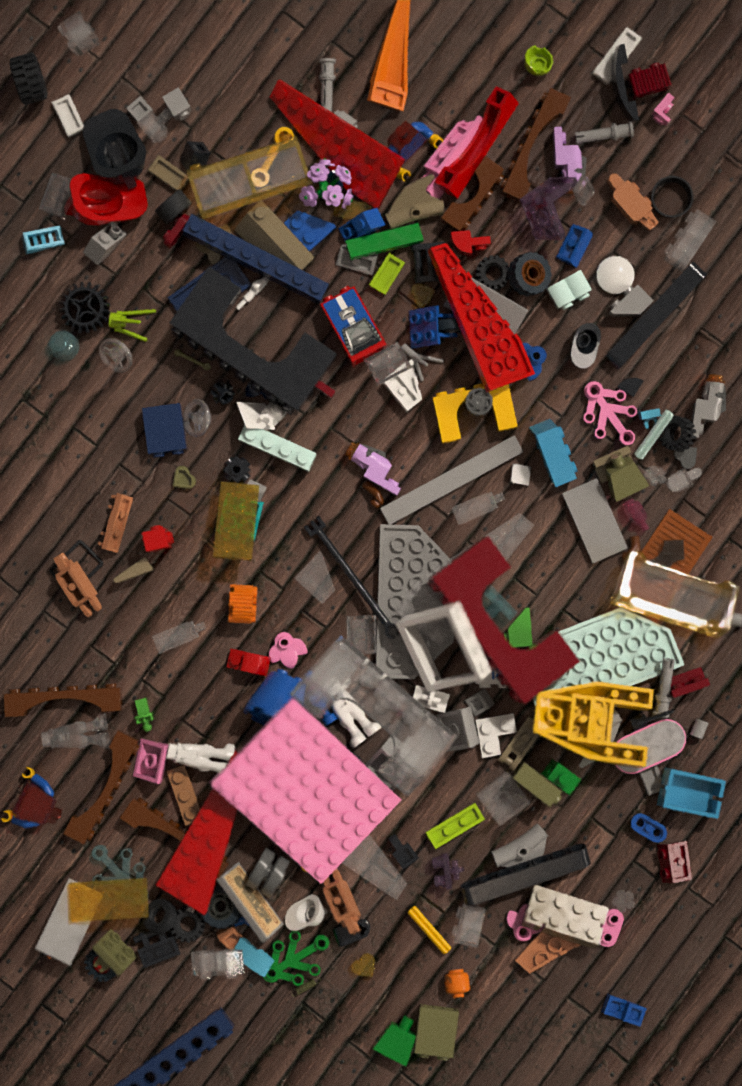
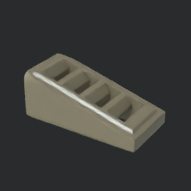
M143 557L116 576L114 582L121 583L152 572L154 568L147 558Z

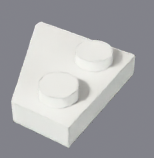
M412 359L383 381L384 386L406 412L422 400Z

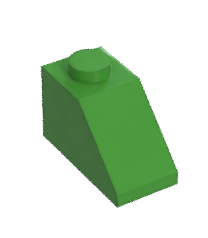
M530 607L524 608L509 625L507 632L504 633V637L513 647H526L533 644Z

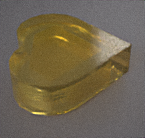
M420 283L413 285L411 289V294L415 297V304L418 308L427 307L435 292L434 289Z
M365 953L360 959L355 960L352 963L353 973L373 977L374 956L370 953Z

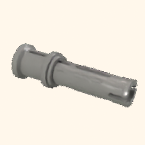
M321 58L319 59L321 64V74L319 75V81H321V106L332 112L333 82L336 79L334 64L336 59Z
M632 121L621 125H616L615 123L608 128L575 132L576 144L611 138L615 141L623 137L634 138Z
M663 658L659 690L654 698L656 705L652 715L668 711L669 702L672 701L670 689L675 663L674 659L667 658L666 660V658Z

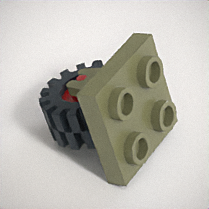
M110 929L92 947L93 949L87 954L84 964H87L85 969L90 970L88 972L89 976L93 974L94 980L98 977V981L102 982L104 980L106 982L109 979L111 980L116 974L119 976L137 956L134 954L133 949L121 940L119 934Z

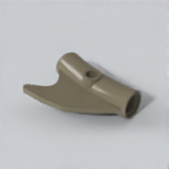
M433 174L408 184L395 198L389 211L385 214L392 229L416 220L443 216V199L433 197L426 192L427 186L434 179Z

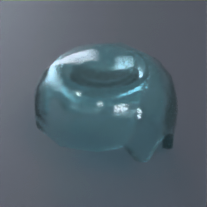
M65 330L55 332L48 342L50 353L62 361L73 359L78 354L80 348L78 339L72 333Z

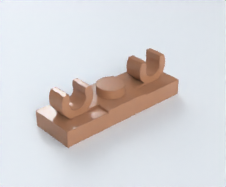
M119 493L111 495L115 502L113 506L108 505L112 511L107 522L106 532L100 533L105 536L104 541L98 542V545L102 546L101 549L118 553L133 501L132 497Z

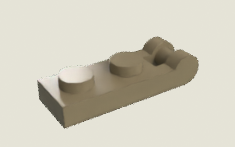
M529 716L498 758L500 763L504 762L512 771L516 769L539 736V734L533 732L534 720ZM510 752L517 755L514 760L508 756Z

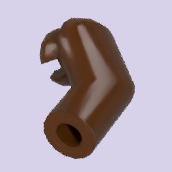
M369 480L364 482L362 487L374 497L370 501L371 505L379 508L384 502L379 488Z

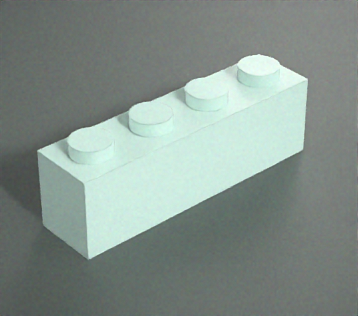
M244 425L238 438L239 441L307 472L310 471L317 456L315 452L264 429L246 428Z

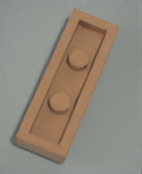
M185 765L167 770V774L186 826L193 823L201 808Z

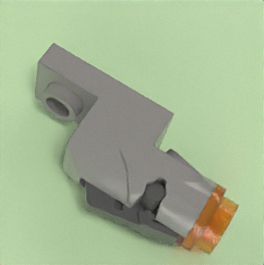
M708 374V379L705 381V387L701 396L703 399L694 400L691 423L695 425L693 429H696V433H693L696 436L695 439L699 438V435L703 433L704 424H701V421L716 422L720 417V413L726 411L724 376Z

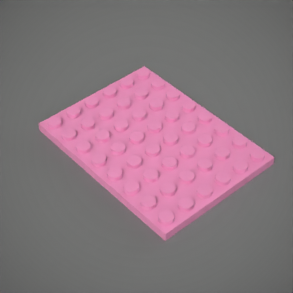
M291 698L210 782L212 786L321 884L401 801L399 796L294 698Z

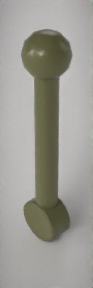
M180 349L174 351L175 356H181L202 366L205 371L211 369L209 363L204 364L182 353Z

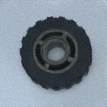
M217 885L214 886L207 913L205 915L201 913V916L210 926L226 929L237 924L242 914L222 886ZM220 902H225L226 909L223 912L218 911V904Z

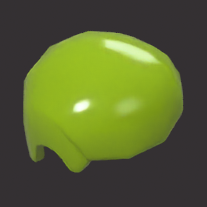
M534 45L526 51L524 56L525 68L533 75L543 76L552 68V55L545 47L537 48Z

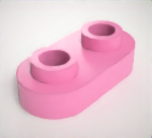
M612 908L608 910L605 924L602 927L603 932L600 944L605 947H610L616 943L624 917L618 909ZM612 916H617L616 922H611ZM606 934L611 935V938L608 941L604 940V936Z

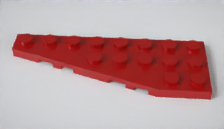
M278 80L270 95L272 101L321 160L326 158L331 160V164H335V167H328L330 171L335 170L337 165L345 167L350 171L352 177L351 184L347 185L345 182H342L343 187L346 190L352 189V194L372 207L379 209L405 159L284 81Z
M447 243L428 249V254L486 393L534 375L535 372L517 333L514 334L508 327L510 324L497 313L496 306L482 288L471 279L472 275L466 272L459 264L460 260Z

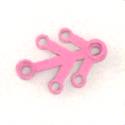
M595 381L589 382L584 389V394L588 398L587 410L583 416L584 422L590 424L595 420L593 412L597 402L601 409L598 426L594 431L595 438L603 439L606 436L605 425L608 417L620 434L619 441L625 446L631 445L635 440V434L631 430L624 428L615 413L626 414V416L631 418L637 414V408L635 406L627 407L607 403L603 397L615 398L618 402L624 401L626 398L625 391L603 389L600 383ZM595 388L597 390V394H591L590 389ZM617 393H622L624 395L623 399H618ZM629 408L634 409L635 413L633 415L628 413ZM587 414L592 415V421L586 420ZM598 430L603 431L602 437L597 436ZM624 435L630 436V440L628 442L624 441Z

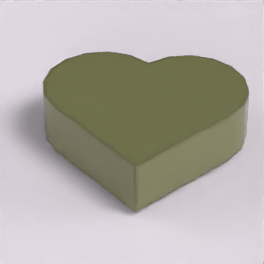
M185 466L177 467L173 487L193 488L196 485V479L190 474L189 469Z

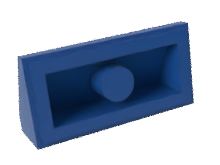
M572 224L556 258L577 268L593 234L586 228Z

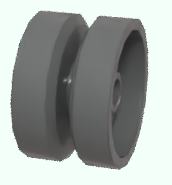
M266 848L246 886L255 890L263 880L265 883L261 889V894L270 898L275 888H278L286 873L284 871L290 861L280 856L273 866L271 862L275 857V852Z

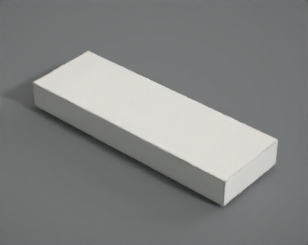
M626 27L592 74L608 85L612 80L611 66L616 47L625 44L628 58L642 38Z

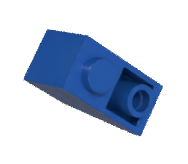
M374 208L360 213L338 229L344 241L370 235L385 226V223L378 208Z

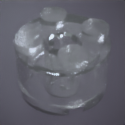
M81 11L73 14L57 26L61 35L69 40L67 45L77 57L84 55L100 44L89 22L83 20L85 16Z

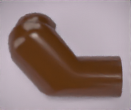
M639 536L629 537L631 548L628 552L622 554L624 562L631 563L635 561L641 553Z

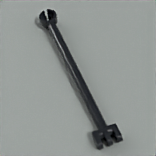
M320 516L316 517L320 523L318 526L313 520L310 521L314 529L311 530L306 524L304 528L311 538L315 535L319 537L383 624L385 635L390 639H396L395 635L389 634V630L394 628L396 629V635L399 637L400 632L397 625L389 621L324 533L323 529L327 526Z

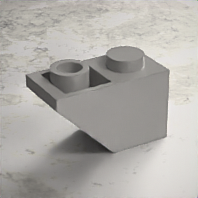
M111 222L90 239L83 253L98 265L111 254L124 239L126 233Z
M639 285L635 288L630 286L623 293L625 297L621 301L617 299L610 306L612 310L609 312V315L616 317H638L654 300Z

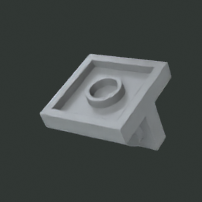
M471 706L436 714L445 752L471 748L480 744Z

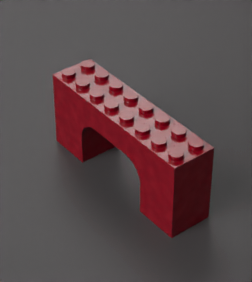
M486 536L482 537L427 578L430 581L428 586L434 593L438 592L441 596L439 600L443 606L460 602L491 671L494 670L499 675L496 677L502 686L510 690L508 695L514 702L525 704L580 663V660L558 630L549 631L523 650H518L509 644L482 605V594L486 586L511 568L490 537Z

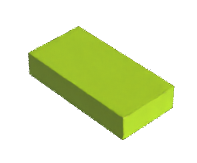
M388 253L369 286L386 295L405 262Z

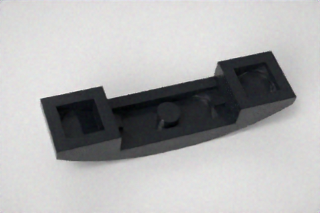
M621 44L616 47L612 59V86L617 103L623 114L629 121L635 122L639 120L636 101L628 102L621 67L628 63L625 44Z

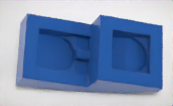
M607 994L601 1012L621 1019L624 1022L641 1026L647 1008Z

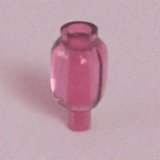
M633 498L624 502L623 511L632 524L640 526L643 532L648 530L649 526L646 523L647 514L641 503L634 501Z

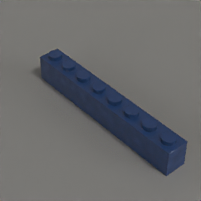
M193 214L190 215L183 229V236L318 305L329 284Z

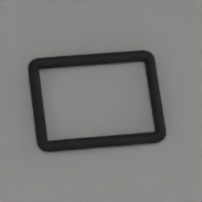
M78 540L65 555L67 557L81 544L99 562L87 575L88 579H90L103 566V561L82 540ZM56 563L49 569L50 574L55 579L56 573L53 570L57 567Z

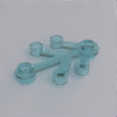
M97 845L93 848V858L102 861L116 876L106 877L97 874L92 879L93 885L97 887L102 884L124 885L129 891L108 889L105 893L106 899L109 901L130 899L135 905L144 904L149 896L147 889L143 887V877L146 870L145 864L142 862L135 864L136 883L134 885L130 880V862L133 856L131 849L125 848L121 851V858L123 859L121 871L109 858L106 846ZM97 850H102L103 855L101 857L96 855ZM129 851L130 857H124L123 852ZM137 865L143 866L142 872L137 871ZM96 877H100L102 879V882L100 884H97L95 882ZM109 891H113L115 893L114 898H110L108 896ZM137 892H140L142 894L141 899H137L135 897V894Z

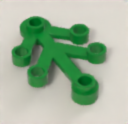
M291 931L286 958L279 964L280 952L284 949V943L281 940H276L273 943L272 959L274 962L269 969L274 970L275 975L270 976L267 972L263 978L268 982H276L278 979L293 982L296 986L302 985L304 982L303 975L300 973L294 975L284 972L283 970L288 967L307 971L312 976H317L321 970L318 964H308L300 962V960L316 950H326L329 946V938L324 934H319L315 937L314 943L295 954L297 942L300 940L301 934L299 931ZM297 933L299 938L294 940L291 935ZM324 940L325 945L319 946L318 941ZM281 943L282 948L279 950L276 949L275 944ZM313 966L318 967L317 973L311 971ZM300 976L302 981L300 983L295 982V977Z

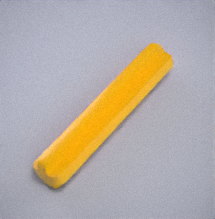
M416 906L411 907L408 910L409 916L443 954L448 953L451 950V946Z

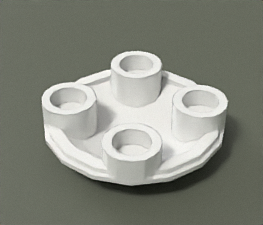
M611 256L604 259L596 271L599 286L609 294H619L626 291L634 280L632 265L620 256Z

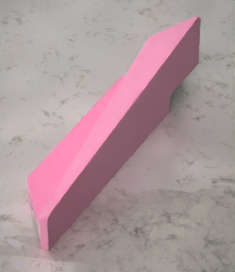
M477 116L471 122L466 123L464 120L458 122L424 165L428 172L423 177L430 174L434 175L433 181L426 188V192L436 198H441L444 192L434 181L443 167L451 165L467 148L480 126L481 116Z

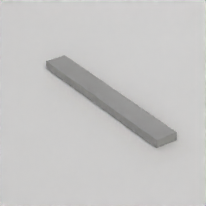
M514 435L380 509L388 524L391 525L524 451Z

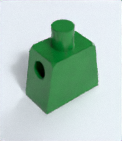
M553 758L541 773L570 796L582 781Z
M404 1015L400 1024L391 1021L374 1043L373 1050L406 1066L416 1034L410 1031L414 1020Z

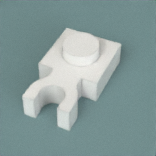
M270 402L263 409L256 423L264 422L266 424L264 429L268 431L272 424L276 426L284 418L286 412L279 405Z

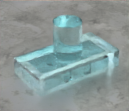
M492 585L483 593L492 602L485 609L491 619L501 611L511 621L518 613Z

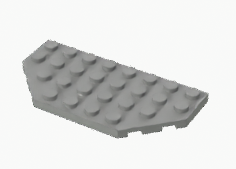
M380 524L378 606L389 621L394 624L405 615L443 606L439 600L441 596L438 592L434 593L428 586L430 581L427 578L449 563L451 559L419 525ZM448 617L416 624L433 661L454 642V629ZM377 618L376 678L415 679L419 672L401 634L398 637L396 629L391 628L389 634L395 635L396 639L388 638L385 635V627Z

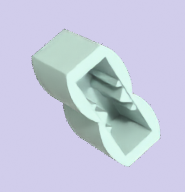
M581 270L547 288V292L557 310L562 308L563 311L573 306L572 302L579 299V301H582L589 297V292L592 290Z

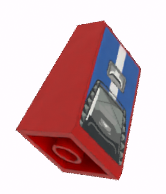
M346 286L339 290L340 294L334 297L329 295L322 299L323 303L320 306L351 365L355 366L384 351L387 344L354 286L351 288Z

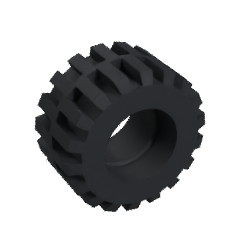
M30 52L10 58V70L21 102L27 105L47 99L48 92L36 55Z

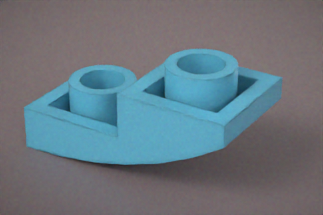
M242 937L231 953L239 961L263 977L266 976L274 962L265 951L257 949L246 938Z

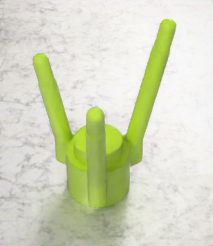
M156 310L111 312L109 327L114 328V332H121L146 342L147 338L122 329V327L125 328L126 323H141L140 320L127 319V315L156 313Z

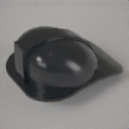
M109 109L89 118L83 127V137L95 172L111 183H126L128 190L137 187L134 179L143 171L146 148L128 116L121 110Z

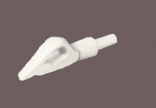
M264 277L253 282L249 291L243 296L244 299L236 308L240 310L246 302H250L265 287L269 279Z

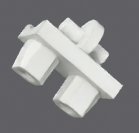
M416 685L411 704L445 713L450 694L436 690L427 692L426 687Z

